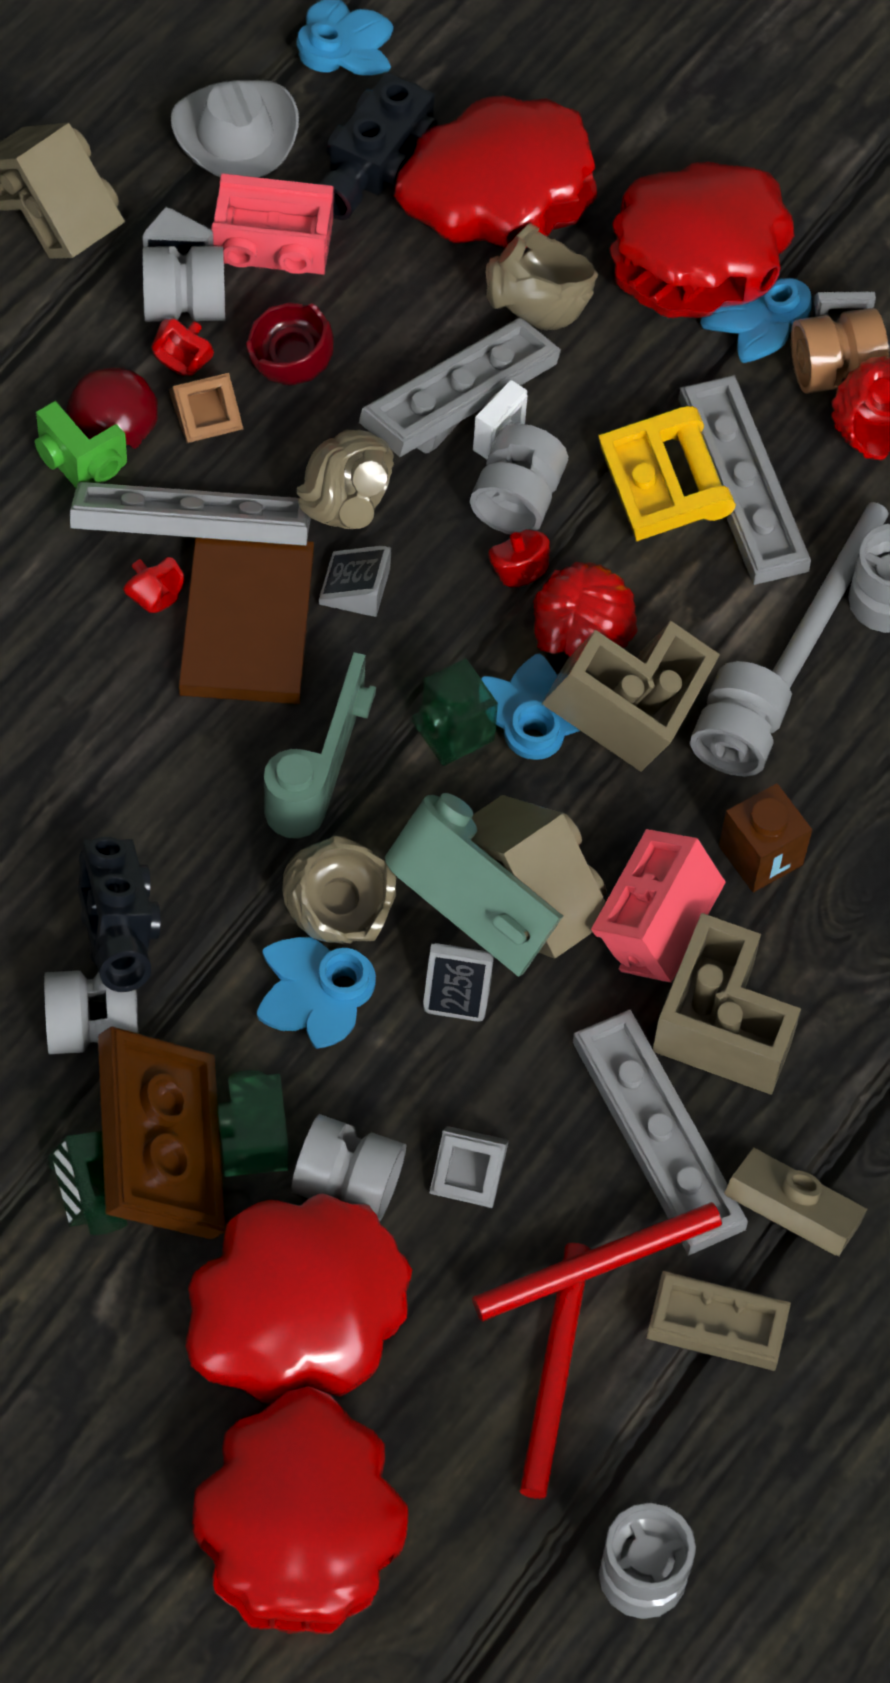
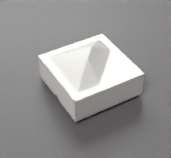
M510 380L501 391L497 392L486 402L484 408L475 417L473 450L488 459L498 432L502 428L511 424H525L528 396L525 388Z

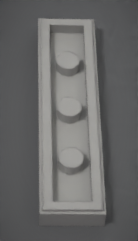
M519 317L363 407L359 423L370 433L385 440L390 449L401 457L484 408L486 402L497 392L501 391L510 380L521 386L556 365L561 349Z
M735 375L681 387L679 394L681 407L693 406L698 409L704 423V429L701 434L722 486L730 489L735 501L734 511L726 518L753 585L809 572L811 559Z
M80 482L77 483L70 509V528L307 546L311 518L300 509L299 498Z
M631 1009L575 1032L573 1044L668 1219L713 1202L717 1207L722 1220V1226L681 1242L688 1256L745 1231L748 1220L738 1202L724 1194L728 1184Z

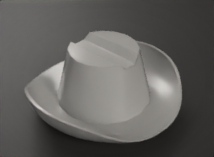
M237 80L209 85L184 97L174 106L171 114V123L175 138L182 150L191 160L208 172L218 177H221V174L261 177L275 170L288 156L297 135L299 115L293 97L281 85L263 80Z

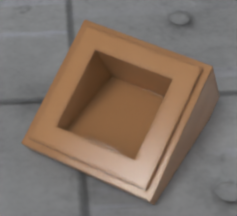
M229 373L176 385L169 389L186 443L243 430Z

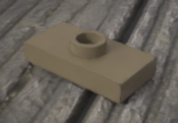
M756 1148L751 1150L732 1175L724 1193L732 1200L835 1256H840L859 1228L867 1211V1208L822 1185L813 1175L795 1170Z
M662 1271L646 1339L775 1371L791 1302Z

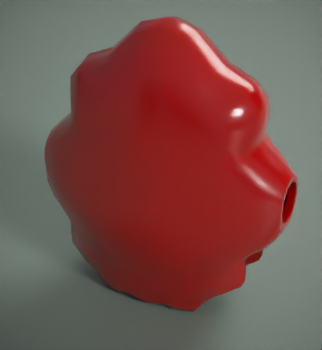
M510 96L486 97L474 102L456 120L435 126L427 130L418 139L414 154L398 174L394 197L408 216L430 226L441 238L453 243L486 241L506 248L529 223L539 227L538 232L548 237L555 229L576 224L586 207L597 198V187L592 173L595 169V163L590 149L588 133L584 128L579 111L565 108L547 98L522 101Z
M708 161L697 162L677 172L656 173L636 179L624 193L621 213L616 216L612 223L618 240L612 243L609 249L616 265V284L624 292L632 295L640 304L654 309L658 314L667 318L709 317L721 307L743 305L755 301L773 287L780 273L779 255L790 246L793 240L794 224L792 215L782 201L779 183L769 172L753 167L723 165Z
M324 1193L314 1195L302 1205H293L271 1199L258 1202L240 1212L227 1223L222 1256L207 1262L192 1275L188 1287L192 1315L185 1344L191 1367L210 1382L241 1389L261 1403L266 1404L273 1403L286 1391L308 1386L330 1395L343 1396L375 1374L382 1357L384 1340L393 1336L398 1331L399 1326L407 1319L408 1303L406 1292L411 1280L412 1268L407 1259L398 1251L393 1235L381 1225L378 1216L369 1205L350 1204Z
M309 1386L286 1391L261 1413L237 1420L225 1432L223 1467L196 1487L192 1531L196 1542L216 1565L213 1575L215 1593L239 1611L249 1628L261 1630L276 1629L289 1634L305 1631L315 1634H331L342 1625L346 1618L361 1612L371 1605L379 1589V1571L397 1558L405 1546L408 1526V1505L382 1477L385 1465V1445L374 1430L353 1420L327 1393Z

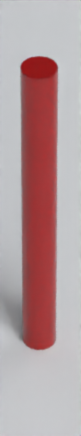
M713 1202L707 1203L473 1296L472 1301L479 1319L485 1321L721 1227L722 1220L719 1211Z
M568 1243L565 1245L563 1261L591 1249L580 1243ZM585 1281L556 1293L520 1493L529 1498L543 1499L547 1495Z

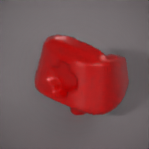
M167 318L161 322L151 346L153 354L159 362L182 376L194 375L213 357L214 350L208 340L198 336L202 329L199 323L193 321L187 329L181 322L173 318Z
M525 529L522 532H514L510 535L509 540L493 546L489 550V560L504 585L508 587H521L539 579L548 569L550 555L549 538L544 533L536 530Z
M166 557L156 566L149 568L141 559L131 565L137 574L124 585L123 591L147 612H161L178 599V594L184 584V573L175 559Z

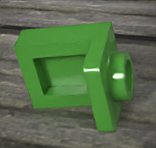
M56 401L36 412L39 437L35 439V446L40 457L50 469L54 470L58 467L75 488L77 483L80 482L102 483L108 481L127 463L125 432L117 424L89 440Z

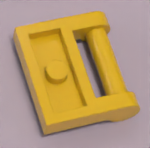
M681 407L598 435L601 450L636 541L701 519L708 521L719 520L727 517L735 509L736 504L728 487L722 486L701 434L704 429V423L696 407ZM671 439L680 441L699 492L684 497L663 442Z

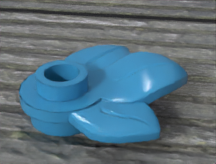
M321 0L308 10L306 16L307 25L300 29L296 41L299 57L307 67L319 72H332L342 66L358 75H376L390 70L391 65L388 59L378 50L392 35L393 24L389 19L375 11L366 9L350 12L341 0Z
M792 278L776 280L773 287L755 301L743 305L721 307L711 316L702 317L700 324L706 330L738 333V355L742 363L751 362L763 358L785 345L793 322L796 319L809 318L813 299L810 289L802 281Z
M535 654L519 667L511 682L495 677H482L478 694L482 712L486 718L504 729L505 741L509 748L517 755L532 760L545 759L552 756L562 746L564 736L580 731L542 705L544 698L557 678V674L541 654ZM534 729L540 731L544 736L533 737L524 732Z
M297 937L275 942L263 949V957L280 981L272 987L260 1003L257 1010V1018L269 1027L280 1031H296L307 1027L310 1042L316 1049L334 1045L351 1033L356 1023L357 1007L363 1005L372 996L376 983L374 967L364 955L354 949L338 948L330 951L326 946L313 938ZM348 976L355 981V984L350 987H338L334 985L333 981L338 977Z

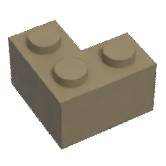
M70 123L22 127L0 142V211L22 210L49 258H73L125 222L117 208L119 200L116 192L105 179L98 175L89 159L91 150L86 139L78 130L72 128Z
M671 620L641 650L637 658L597 630H594L568 658L544 698L542 705L639 771H643L674 739L720 654Z
M505 795L500 796L473 814L472 820L476 824L477 832L471 841L564 916L539 953L557 958L593 933L591 928L606 903L603 897L606 896L607 890L600 875L587 864L579 847V844L582 843L580 831L568 815ZM528 931L524 932L525 935H526V939H529V938H530L529 932H528Z
M701 913L660 1014L653 1051L772 1095L792 1044L801 1008L745 989L754 967L761 938L760 933Z

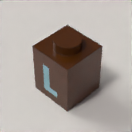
M778 783L726 810L719 848L750 890L755 892L804 865L812 828Z

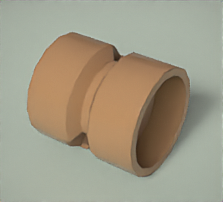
M875 308L843 312L837 322H834L828 315L796 319L793 322L791 329L792 360L798 384L805 394L837 389L842 379H846L848 373L859 367L863 361L871 357H889L886 329L881 315Z

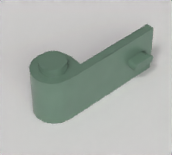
M353 653L322 753L319 754L302 749H289L276 754L265 767L264 815L268 825L279 835L286 838L309 836L319 829L325 818L356 717L368 718L376 693L375 686L364 687L365 655Z
M442 793L440 797L427 795L385 855V863L401 881L518 977L523 975L564 916L471 841L477 832V827L472 820L473 811L464 801L449 793ZM526 931L529 932V934H530V938H529V939H526V935H525L524 932H526Z

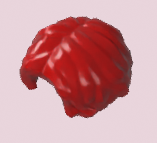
M886 356L871 357L863 361L855 370L850 371L847 378L838 386L836 396L832 399V408L834 409L832 419L835 422V428L841 432V436L845 439L846 444L852 446L866 459L884 460L890 452V357Z
M574 562L570 567L566 566L562 570H555L533 600L534 630L538 641L537 647L540 651L551 654L564 651L568 656H571L594 630H597L624 649L638 632L633 592L625 585L623 578L612 573L611 569L591 562Z

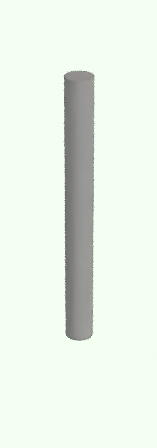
M875 502L867 505L772 672L779 675L788 684L789 688L792 686L853 579L863 538L872 529L883 525L889 513L883 505Z

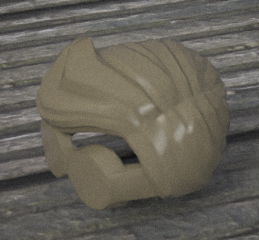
M529 223L507 245L500 256L492 257L490 262L487 263L486 298L493 309L506 307L517 317H521L531 326L547 331L565 328L579 317L591 299L598 272L593 264L589 262L588 258L575 253L556 239L546 237L538 232L539 227ZM526 247L530 248L526 253H524Z
M345 430L334 438L322 442L310 457L305 471V483L297 487V494L300 496L298 499L300 509L310 518L333 527L360 529L368 526L373 520L374 509L380 503L389 485L394 465V454L388 443L382 438L363 430Z
M333 836L300 850L290 859L283 874L282 891L284 903L291 918L315 940L341 944H351L353 941H375L396 898V875L389 869L385 861L375 855L372 850L346 837Z

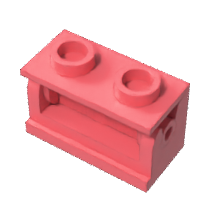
M221 174L212 232L214 246H223L224 263L235 267L252 266L285 270L294 274L313 273L324 275L333 225L334 186Z
M646 829L591 930L596 937L602 938L613 956L621 963L618 968L620 972L672 983L701 913L709 914L726 882L698 838Z

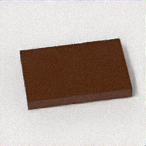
M196 537L179 681L180 696L300 704L314 542L307 541L306 546Z
M109 1027L98 1034L106 1214L212 1240L225 1232L215 1055L116 1027Z

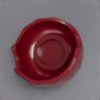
M285 303L269 307L253 322L246 347L254 366L265 378L292 386L313 380L327 368L333 355L334 336L330 322L325 318L317 305L311 303L303 306L297 303Z
M102 368L88 373L79 380L68 401L66 414L89 440L117 424L125 432L126 445L136 449L141 444L142 439H145L156 425L158 420V400L146 380L134 371L125 370L124 368Z

